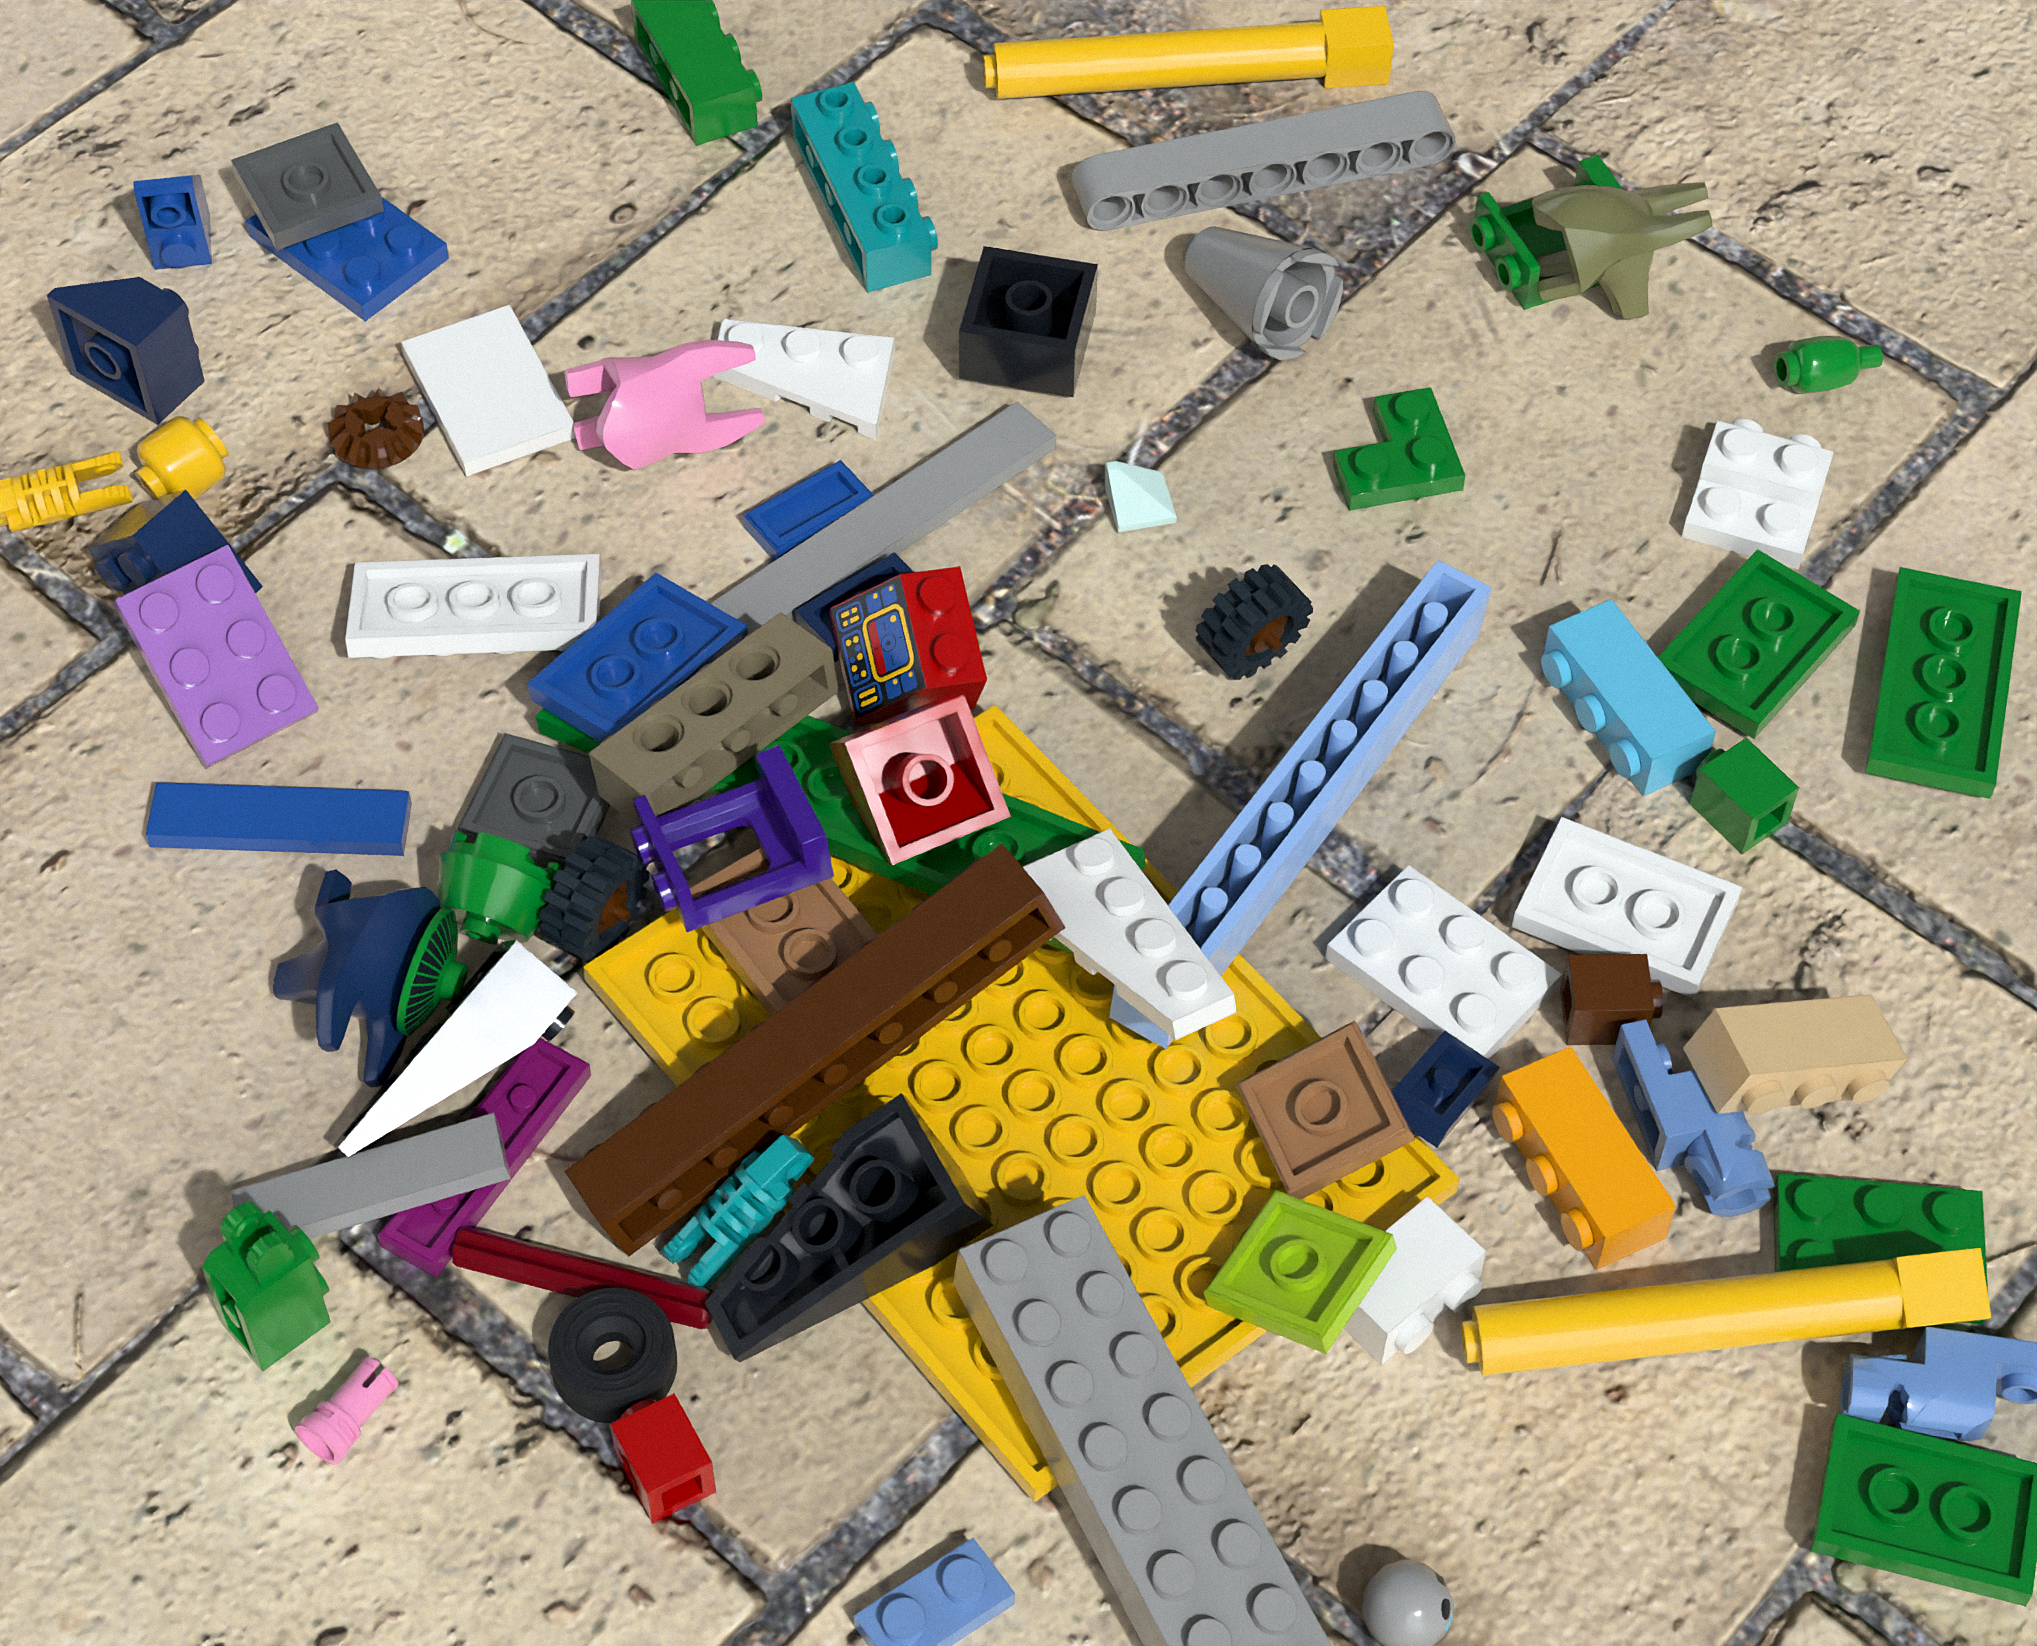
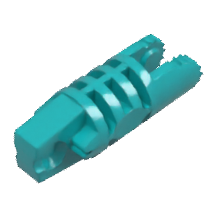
M781 1135L762 1154L754 1151L735 1169V1173L728 1177L709 1197L708 1203L702 1205L669 1240L661 1252L672 1264L675 1262L678 1264L680 1261H684L688 1257L690 1258L691 1254L695 1253L696 1249L701 1247L712 1236L716 1242L699 1259L700 1261L694 1265V1268L690 1270V1274L687 1276L689 1284L709 1289L745 1251L747 1244L754 1241L772 1222L774 1215L785 1208L789 1203L788 1200L795 1193L792 1188L815 1158L797 1139L787 1135Z

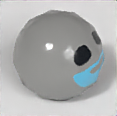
M1401 1560L1386 1565L1369 1580L1362 1593L1361 1611L1371 1636L1383 1646H1434L1446 1635L1453 1621L1454 1603L1444 1578L1425 1563Z

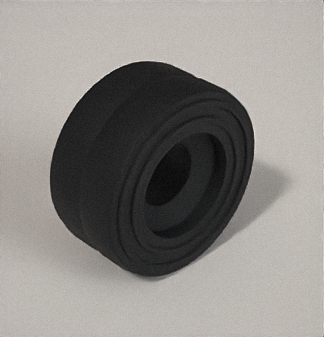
M604 1288L582 1295L562 1311L555 1321L549 1337L548 1356L555 1387L563 1401L572 1410L589 1420L613 1423L619 1420L627 1409L641 1401L651 1399L659 1401L665 1398L675 1380L678 1363L672 1325L664 1311L652 1299L637 1291L625 1288ZM612 1341L627 1344L633 1350V1355L625 1366L608 1370L601 1368L594 1362V1354L603 1344Z

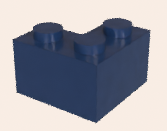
M187 490L139 503L87 548L97 560L95 567L100 577L111 588L122 591L125 595L226 545H229L254 592L257 593L263 587Z

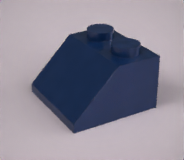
M141 277L57 287L47 294L70 375L151 422L159 425L205 382L198 356L199 348L194 341L188 317L189 309L184 300L173 290L168 288L161 289Z

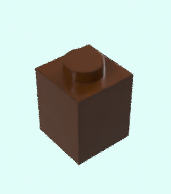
M1647 954L1568 955L1560 987L1566 1045H1616L1621 1025L1646 1019L1650 1027L1652 1019L1661 1018L1663 1010L1662 985L1659 979L1651 980Z

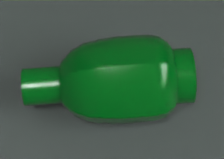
M1840 336L1805 338L1792 342L1785 352L1776 354L1774 373L1781 387L1791 386L1797 393L1807 394L1829 391L1851 384L1856 380L1860 370L1880 367L1883 362V354L1878 344L1858 347L1851 340Z

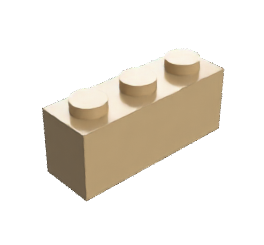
M1871 994L1715 1008L1683 1047L1717 1114L1748 1111L1750 1114L1757 1115L1770 1111L1773 1108L1798 1105L1804 1109H1812L1826 1102L1853 1100L1854 1103L1858 1104L1866 1103L1876 1099L1889 1088L1890 1078L1908 1059Z

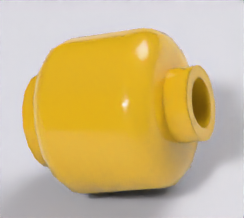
M177 416L170 419L140 442L137 447V454L143 467L135 472V474L154 499L187 490L195 500L225 476L226 469L223 459L229 454L223 442L203 419L199 417L191 421L184 416Z

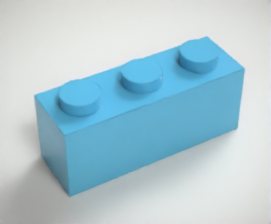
M1612 599L1549 626L1544 653L1541 658L1544 675L1548 682L1554 688H1560L1573 704L1577 717L1584 729L1589 733H1595L1609 751L1616 771L1622 777L1629 778L1643 797L1694 774L1699 764L1710 754L1716 731Z

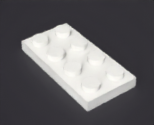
M600 554L356 562L345 637L348 658L373 657L384 659L392 656H450L453 654L494 652L511 654L521 651L548 650L564 652L599 622L601 593Z

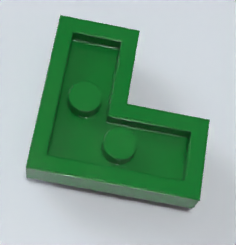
M1431 387L1375 397L1373 414L1384 442L1334 451L1333 468L1349 511L1462 491L1464 487L1465 473Z

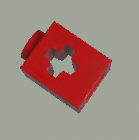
M675 1393L659 1401L652 1399L641 1401L627 1409L619 1420L610 1424L615 1454L652 1524L716 1493L712 1461Z

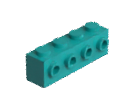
M854 82L791 98L793 140L867 293L932 275L931 251L938 249V239L934 224L929 216L921 217L918 211V198L914 184L909 177L902 179L899 173V161L894 144L890 139L883 140L880 135V123L874 104L871 101L864 103Z

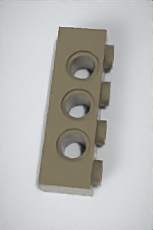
M780 612L761 627L749 632L742 641L712 663L703 666L693 677L664 698L655 701L648 710L618 732L606 737L599 746L589 752L599 796L637 826H639L633 802L635 798L645 795L656 818L688 806L839 692L832 649Z

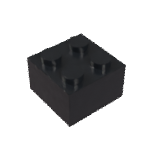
M984 246L959 329V379L1074 397L1096 314L1098 264Z

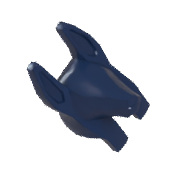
M335 869L326 871L315 905V915L323 939L300 956L278 963L273 980V992L275 997L280 1000L316 1005L318 1046L326 1052L339 1050L350 1017L366 1020L368 1042L363 1082L371 1088L380 1087L385 1084L406 1042L407 1035L401 1034L397 1030L399 1001L415 951L429 923L441 909L440 903L433 891L426 887L390 890L380 896L349 899L352 882L348 877Z

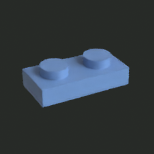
M971 1538L855 1614L854 1627L868 1646H952L1014 1605L1015 1592L976 1540Z

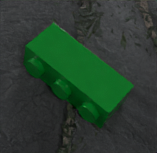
M631 0L635 40L695 145L698 146L757 127L756 103L762 101V90L758 77L753 69L745 70L742 65L739 47L734 36L731 33L725 35L720 28L719 15L713 1Z

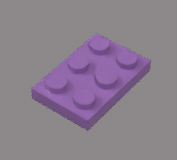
M229 545L115 600L114 607L205 769L300 722L319 710L318 705Z

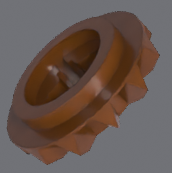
M379 387L373 397L363 398L354 392L351 404L336 405L335 418L327 423L330 444L336 455L350 465L365 469L387 468L406 460L418 449L424 436V424L418 405L409 404L402 392L391 397L386 396ZM381 420H385L386 429L375 427L370 432H366L365 423L376 425Z

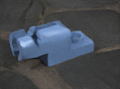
M1646 1019L1621 1025L1612 1061L1656 1171L1685 1165L1688 1173L1704 1195L1713 1215L1732 1217L1750 1213L1763 1207L1771 1199L1768 1188L1775 1187L1763 1153L1758 1150H1752L1751 1143L1755 1141L1756 1134L1752 1127L1749 1126L1743 1111L1717 1114L1695 1070L1673 1074L1669 1052L1664 1043L1655 1042Z
M1926 1326L1911 1356V1362H1907V1355L1864 1356L1850 1353L1849 1363H1845L1843 1370L1839 1414L1879 1423L1884 1412H1886L1895 1424V1428L1927 1436L1966 1442L1980 1440L1994 1418L1996 1394L2002 1395L2006 1400L2013 1403H2037V1342Z

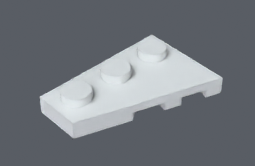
M730 319L722 320L718 340L751 344L755 351L756 360L713 375L714 378L775 402L783 398L810 407L811 416L827 422L836 417L858 426V434L877 441L895 355L894 338Z

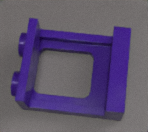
M780 745L755 754L760 780L656 818L645 795L633 799L639 826L629 829L634 848L643 866L654 863L658 872L652 874L651 879L659 902L665 912L676 909L686 932L834 877L827 836ZM739 826L751 828L770 864L769 869L764 873L706 895L692 897L690 887L673 851Z

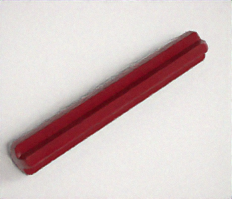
M470 1227L461 1228L453 1242L451 1251L453 1264L460 1268L577 1298L598 1289H630L652 1299L664 1311L670 1322L702 1330L708 1328L713 1320L705 1305L706 1300L714 1292L712 1289Z

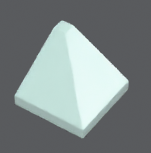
M1118 461L1106 463L1105 491L1118 533L1177 522V516L1163 472Z

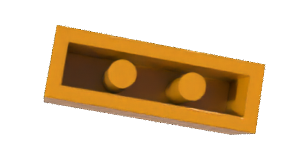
M1571 1046L1501 1076L1495 1105L1492 1108L1495 1126L1506 1142H1514L1526 1160L1527 1173L1533 1187L1541 1196H1549L1561 1215L1560 1220L1563 1232L1575 1250H1583L1597 1270L1666 1239L1676 1204Z

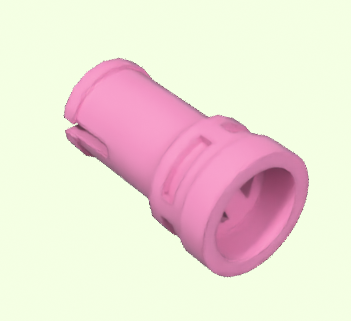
M364 1357L358 1363L356 1370L329 1401H321L296 1426L295 1431L298 1438L320 1459L330 1464L338 1465L349 1453L350 1447L361 1436L360 1428L386 1397L398 1387L397 1379L386 1367L376 1378L374 1371L380 1364L377 1360Z

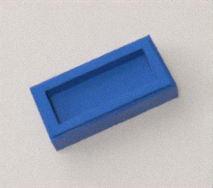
M839 460L743 514L744 529L775 561L874 495Z

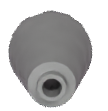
M1216 226L1208 227L1195 235L1186 248L1185 269L1188 276L1263 353L1278 360L1294 359L1304 354L1306 351L1300 349L1299 346L1303 345L1311 336L1320 340L1328 331L1338 312L1343 293V279L1335 275L1333 265L1339 266L1336 259L1320 249Z

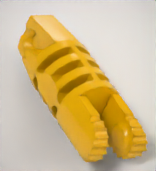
M113 451L65 463L62 466H53L29 472L22 476L17 475L0 480V526L9 525L11 532L34 528L38 525H46L74 516H82L132 503V495L127 485H113L82 493L79 482L120 471L123 468L120 451Z

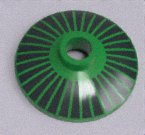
M442 908L436 913L415 951L398 1006L397 1030L401 1034L412 1035L429 1019L442 999L455 1002L462 991L468 965L456 961L458 927L455 912Z

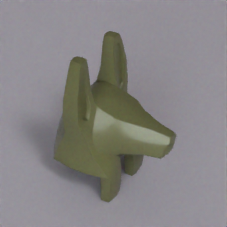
M1705 182L1660 185L1629 192L1610 186H1566L1546 191L1534 197L1532 200L1534 222L1550 230L1562 231L1566 246L1564 251L1537 258L1540 266V277L1556 276L1538 281L1537 286L1542 301L1579 295L1598 282L1605 292L1615 315L1622 316L1624 319L1643 318L1648 315L1649 271L1654 250L1676 244L1712 227V218L1709 210L1668 216L1663 215L1708 199V190Z

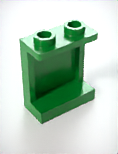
M1599 155L1578 161L1575 183L1572 186H1610L1623 190ZM1489 192L1478 195L1474 219L1470 221V235L1477 250L1480 252L1484 251L1496 268L1501 286L1506 291L1511 290L1523 310L1553 301H1542L1537 284L1538 281L1556 276L1540 277V266L1537 258L1566 250L1562 231L1550 230L1534 222L1533 198L1500 208ZM1597 282L1590 288L1599 286L1600 284Z

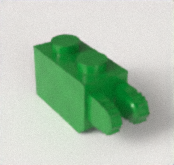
M247 1201L237 1207L234 1206L233 1210L223 1218L220 1230L224 1242L210 1252L201 1267L222 1325L263 1372L331 1323L323 1298L330 1290L325 1279L313 1264L320 1257L315 1246L303 1230L297 1225L287 1230L270 1210L263 1214L254 1202L249 1203Z

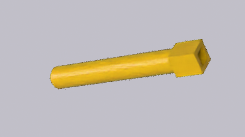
M1386 6L1320 10L1319 22L993 43V54L983 55V77L985 89L995 88L997 99L1322 77L1324 89L1386 85L1390 81L1394 42Z
M1981 1248L1895 1257L1878 1261L1477 1305L1472 1307V1320L1461 1321V1339L1465 1362H1478L1480 1373L1482 1376L1972 1322L1990 1319L1991 1312Z

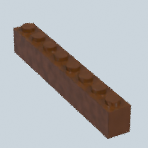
M1001 843L983 858L970 864L962 874L930 898L918 903L910 913L878 937L862 945L854 955L822 979L810 984L802 994L770 1018L754 1026L746 1036L714 1060L702 1065L694 1075L658 1102L646 1107L638 1117L606 1141L590 1149L582 1159L564 1172L600 1226L625 1254L630 1257L711 1196L728 1177L735 1173V1169L754 1151L762 1154L781 1135L790 1136L1066 927L1043 890L1004 844Z

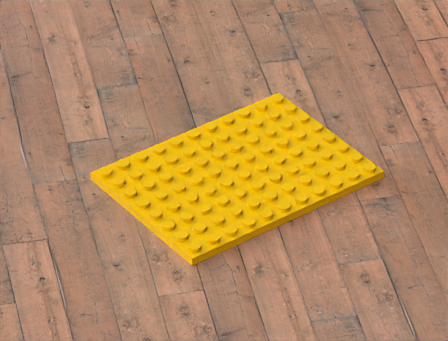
M996 705L973 718L1002 793L1099 832L1111 829L1117 839L1131 844ZM830 854L834 873L832 879L878 935L910 913L918 903L931 897V895ZM1145 858L1146 867L1142 872L1166 904L1169 905L1177 895L1178 890ZM672 909L583 966L585 981L676 1087L694 1075L702 1065L714 1060L746 1036L758 1023L771 1017L701 927L686 932L676 909ZM1045 943L791 1134L790 1137L797 1139L815 1158L792 1188L796 1192L802 1183L807 1186L812 1183L834 1156L830 1149L846 1130L899 1094H904L961 1168L994 1225L960 1249L1085 1195L1191 1388L1267 1332L1265 1329L1208 1307L1203 1292L1273 1192L1277 1190L1288 1194L1236 1083L1322 1037L1238 953L1221 976L1234 993L1237 1012L1182 1038L1173 1039L1167 1049H1164L1109 1018L1115 984L1099 972L1094 975L1090 974L1075 962L1073 954ZM1414 1135L1416 1140L1301 1200L1386 1231L1427 1196L1437 1206L1457 1192L1460 1178L1418 1136ZM789 1202L783 1211L787 1213L793 1204ZM958 1250L938 1264L862 1301L1034 1503L1059 1485L953 1284Z

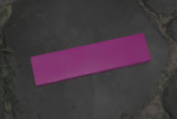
M540 1037L533 1045L521 1051L468 1119H474L491 1113L495 1114L501 1128L511 1179L395 1213L378 1234L380 1246L437 1278L452 1258V1246L458 1231L465 1227L475 1228L589 1080L591 1077L590 1064Z

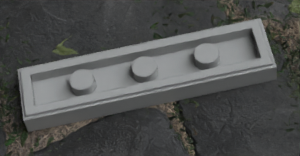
M491 1113L359 1152L349 1157L346 1156L232 1190L231 1193L233 1207H237L247 1201L249 1203L254 1202L263 1214L270 1210L287 1230L297 1225L311 1239L511 1178L501 1128L495 1114Z

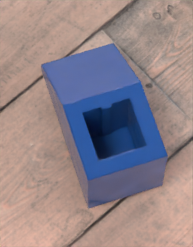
M201 175L133 181L134 193L154 270L212 264L210 212Z

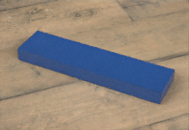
M156 783L146 837L149 847L404 856L412 802L409 791Z

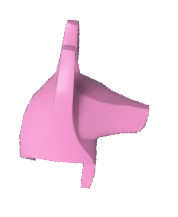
M702 340L683 343L654 356L609 357L565 370L566 388L570 397L604 392L612 393L608 397L600 416L573 423L579 450L604 446L621 463L637 470L656 463L673 453H705L728 446L765 424L762 409L752 408L722 413H706L701 381L716 373L755 361L756 355L753 346L737 341Z

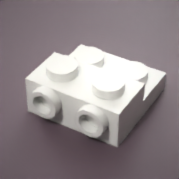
M1737 419L1730 424L1717 420L1703 463L1700 479L1685 521L1682 538L1751 556L1758 549L1783 565L1799 570L1834 452L1822 449L1821 444L1815 438L1808 435L1798 434L1785 439L1764 433L1759 424L1749 419Z

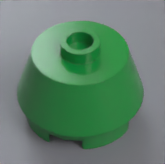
M459 830L455 831L448 851L439 854L438 899L440 908L454 911L457 923L462 925L460 932L475 940L496 945L499 939L505 941L517 940L519 943L528 942L544 922L540 920V913L549 904L544 901L547 890L554 889L557 881L553 880L558 869L563 871L564 868L556 862H549L545 871L534 865L535 861L528 856L530 848L516 842L478 832L476 840L472 844L466 839L467 835Z

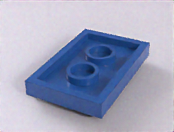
M382 196L384 212L276 250L257 214L246 220L249 237L365 322L449 259L446 242Z
M655 573L527 683L531 701L601 743L606 737L618 732L648 710L655 701L664 698L693 677L703 666L712 663L742 641L748 634L747 625L662 575Z

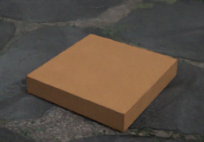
M1355 1020L1236 1083L1288 1195L1298 1199H1303L1416 1140Z

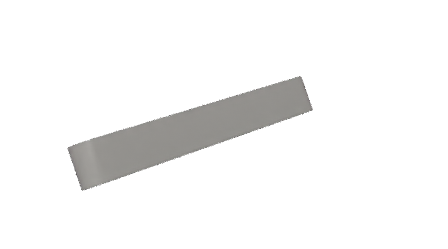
M1414 91L1097 154L1078 163L1072 172L1071 180L1088 224L1093 229L1105 231L1430 166L1448 157L1455 147L1456 140L1434 94L1428 91Z

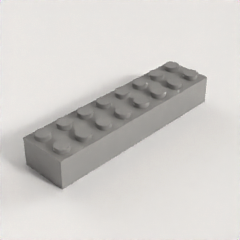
M1085 1195L958 1250L953 1284L1143 1646H1332Z

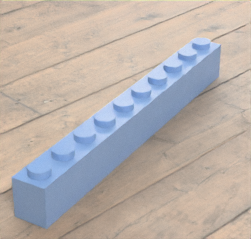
M1437 560L1170 902L1169 908L1220 976L1223 975L1478 638L1492 587ZM1114 985L1109 1018L1167 1049L1173 1038L1117 995L1116 985Z

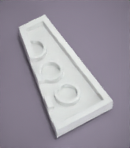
M1111 829L1023 866L1026 872L1043 890L1066 927L1053 938H1056L1073 951L1075 962L1090 974L1094 975L1099 972L1115 984L1117 995L1173 1039L1182 1038L1237 1012L1232 990Z

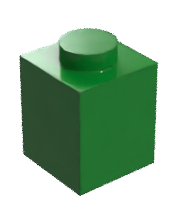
M1746 737L1727 751L1723 749L1713 751L1699 764L1695 772L1697 780L1690 805L1742 855L1788 824L1799 787Z

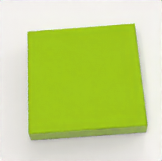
M1275 1190L1203 1293L1210 1308L1327 1354L1397 1250L1391 1233Z

